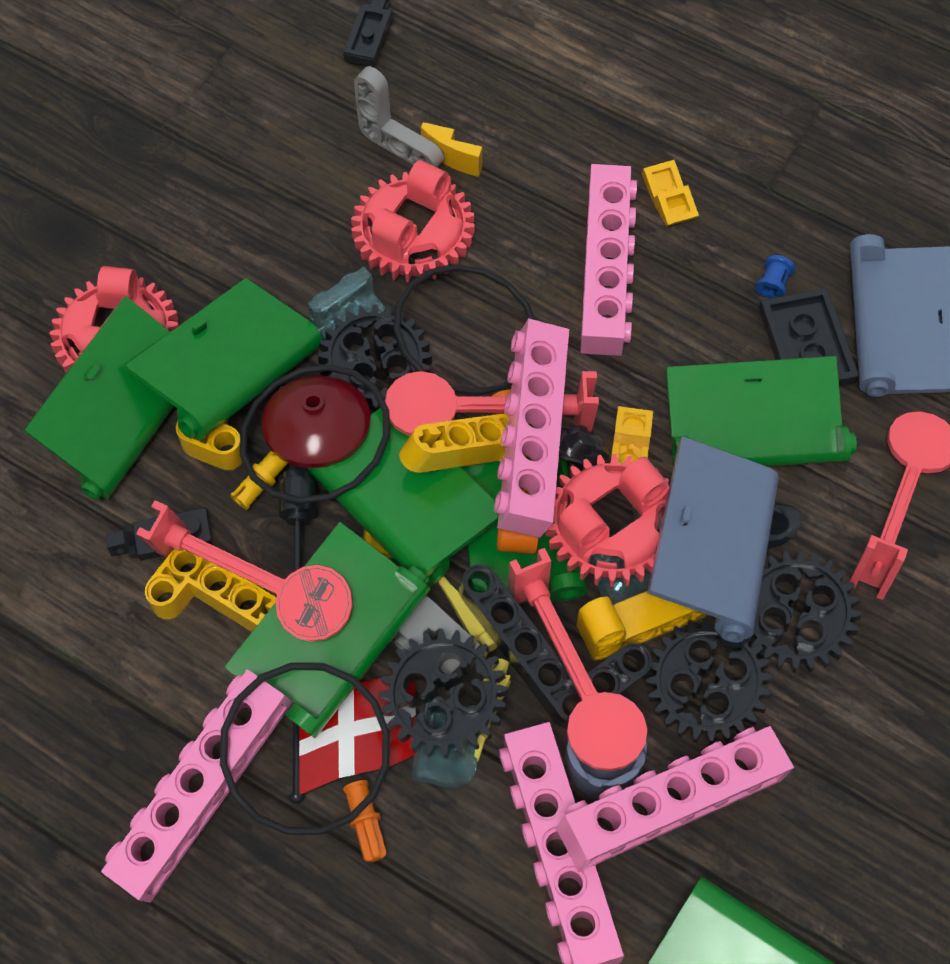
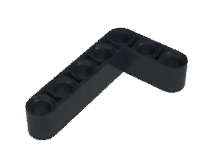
M482 564L469 567L465 571L459 586V594L463 602L553 721L559 727L568 729L569 716L564 713L562 703L565 700H571L578 704L582 700L562 660L494 571ZM475 578L481 579L485 582L487 591L483 593L473 592L468 585V581ZM498 608L505 610L510 616V622L506 624L497 623L493 619L491 611ZM515 640H528L533 646V653L530 655L519 653L515 648ZM629 643L587 674L591 682L594 678L606 680L610 688L609 693L621 694L648 672L652 664L651 655L643 645ZM629 655L637 660L639 664L638 672H631L625 668L623 656ZM542 669L552 671L556 676V685H544L538 677V672Z

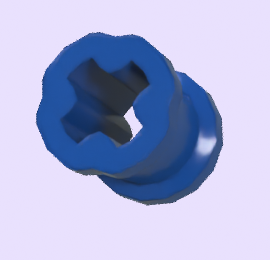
M768 256L765 261V273L758 280L755 290L759 295L767 299L782 297L785 295V284L788 277L792 276L795 271V265L784 256Z

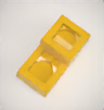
M422 123L421 136L432 141L441 149L444 154L443 164L463 173L479 177L482 170V146L455 141L454 129Z
M675 160L650 166L642 170L641 174L647 190L666 227L698 218L699 214L689 186L683 185Z
M618 406L612 455H617L618 463L624 464L628 456H631L632 462L641 457H647L648 459L653 411Z

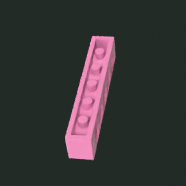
M591 164L581 354L622 356L623 344L630 343L632 323L625 322V313H631L633 293L626 292L627 284L633 283L634 264L627 263L628 256L634 255L635 235H629V228L635 227L636 208L630 207V200H636L637 180H631V166ZM602 315H610L612 318H605Z
M529 318L521 331H515L511 342V352H515V359L510 365L507 378L508 382L512 383V389L507 396L504 413L509 415L501 437V446L505 447V457L501 459L497 477L502 480V487L495 499L494 512L499 514L497 528L541 538L552 525L554 518L569 329ZM524 455H527L528 457H530L532 461H530V460H528L527 458H525ZM520 487L526 489L530 495L524 493Z
M248 669L242 676L238 675L233 679L226 691L228 696L219 708H214L207 715L203 722L204 729L196 741H190L183 748L179 755L180 763L172 774L165 775L159 781L154 791L156 796L149 806L140 809L130 823V828L132 829L123 842H117L106 855L105 861L107 864L101 872L137 900L151 903L230 792L220 767V758L214 759L212 751L215 744L220 741L221 728L234 699L258 677ZM265 681L241 702L228 731L227 763L235 783L293 703L283 693ZM250 707L252 710L250 720L246 724L238 726L236 724L238 712L243 708ZM202 773L204 778L202 787L197 792L191 793L189 790L190 779L195 774ZM177 806L179 818L174 825L167 827L165 824V814L170 808ZM152 840L155 846L154 854L149 860L143 861L140 855L141 848L145 842Z
M550 722L504 734V748L499 749L500 760L504 772L511 771L515 785L510 786V792L516 810L523 808L527 823L521 824L527 848L535 847L538 862L533 863V868L539 887H547L551 900L545 902L551 927L558 926L563 941L557 943L562 964L621 963L624 954L596 866L594 865L578 872L568 852L562 856H554L546 847L552 840H562L556 827L565 815L563 811L575 804ZM529 765H538L544 770L545 774L541 778L531 779L524 774L523 770ZM540 802H550L555 806L557 812L551 817H542L535 811V806ZM565 878H572L579 883L581 891L577 895L567 896L560 891L559 882ZM576 918H586L592 923L593 932L585 937L578 936L572 931L571 922Z
M771 726L757 732L754 727L748 728L737 734L733 738L734 742L724 746L721 741L716 742L701 751L702 756L690 760L689 756L681 757L667 766L668 770L658 775L654 770L646 772L633 781L635 785L623 790L620 785H617L599 795L600 800L587 805L586 801L583 800L566 808L563 811L565 815L556 829L577 871L581 872L781 782L794 769V766ZM735 759L744 762L748 770L741 769L736 764ZM701 773L711 776L715 785L705 782ZM667 788H673L678 791L682 800L672 798ZM632 803L643 805L648 815L644 816L637 813ZM597 818L607 819L612 824L613 831L602 829L598 824Z

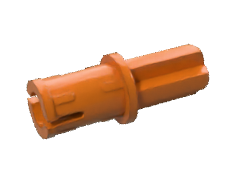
M367 780L355 781L343 788L351 812L370 793ZM372 802L350 822L351 828L356 830L365 862L379 861L386 857L387 854L378 824L381 816L380 813H375Z

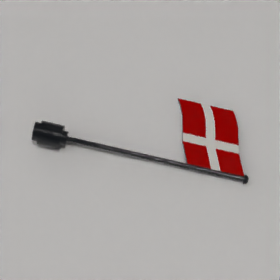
M304 469L288 470L284 472L283 479L279 482V492L298 497L316 495V482L312 479L310 471ZM279 499L280 518L286 520L287 524L294 526L295 572L301 568V526L308 524L309 520L316 517V502L297 504ZM381 678L360 682L377 699L381 709L390 704V702L382 701L379 697L380 692L390 690L389 687L381 682ZM412 681L408 685L407 693L414 696V698L415 681ZM356 688L353 689L316 738L293 722V794L289 795V800L292 803H301L304 799V794L337 780L380 770L382 766V731L372 705ZM408 705L407 707L399 706L398 708L405 709L406 712L411 714V728L413 729L416 721V707L409 708ZM384 716L385 721H386L387 724L389 723V721H390L392 718L395 717V716ZM402 728L393 731L389 729V768L417 755V752H413L410 748L412 738L404 743L399 742L397 737Z

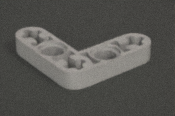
M366 66L354 79L358 124L361 132L372 142L412 165L418 160H422L438 168L444 161V154L441 149L432 141L391 119L387 80L380 71L371 66Z

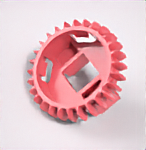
M418 160L413 165L409 175L407 172H403V180H398L393 174L390 175L391 183L386 184L381 179L378 180L379 189L369 187V197L361 195V205L354 207L356 216L351 217L353 226L351 230L356 250L360 252L362 261H369L371 270L379 267L381 276L386 275L390 271L394 281L399 275H404L406 282L409 283L411 276L419 277L433 268L448 266V264H459V257L466 258L467 248H470L472 245L475 224L473 223L474 213L470 212L471 203L465 202L464 192L456 194V185H451V177L448 175V172L422 160ZM405 199H410L435 211V214L420 235H417V225L413 224V221L396 214ZM429 249L437 250V259L433 260L432 256L415 260V264H409V256L411 254Z
M102 266L99 271L97 286L94 287L91 282H86L87 291L83 292L78 288L74 289L77 298L65 297L64 300L68 308L56 309L60 318L52 319L51 321L55 330L50 331V336L54 341L51 343V347L56 353L55 357L58 363L67 373L79 357L72 347V341L82 353L100 329L98 326H93L98 308L115 309L125 295L170 332L179 326V318L176 310H174L172 300H167L165 291L157 292L155 283H151L146 287L144 278H138L135 269Z
M616 454L612 455L610 463H605L603 457L598 455L597 465L592 466L587 459H584L583 471H580L575 466H571V479L564 475L559 477L561 487L556 486L553 523L545 532L546 537H553L549 540L550 550L560 549L557 552L558 562L569 559L567 564L568 572L573 571L577 567L581 568V580H584L589 573L593 574L596 586L602 577L608 578L611 588L614 587L616 578H622L627 587L629 586L631 575H635L642 583L644 581L645 569L652 574L660 536L657 530L659 512L663 521L670 489L668 485L669 479L664 478L647 457H641L632 462L631 456H628L624 464H620ZM618 488L641 517L614 536L609 537V527L591 505ZM594 554L618 556L624 560L623 568L617 569V563L597 560V564L594 566L590 564L591 556Z

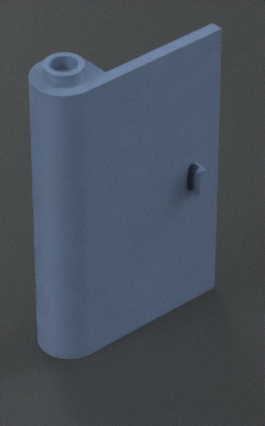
M865 234L854 238L850 242V258L860 390L872 397H881L886 394L950 392V246L885 249L884 239L878 235Z
M682 436L678 444L647 594L716 617L715 630L723 639L729 642H742L744 639L750 638L754 632L779 482L778 473L764 465Z

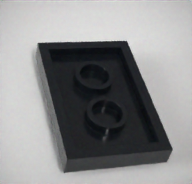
M827 288L761 300L759 309L776 360L836 356L839 386L857 382L859 374Z

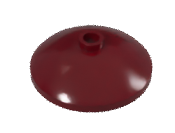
M323 375L303 377L286 384L270 398L262 415V431L271 451L287 463L306 468L331 466L349 458L363 445L371 426L370 409L364 395L345 380Z

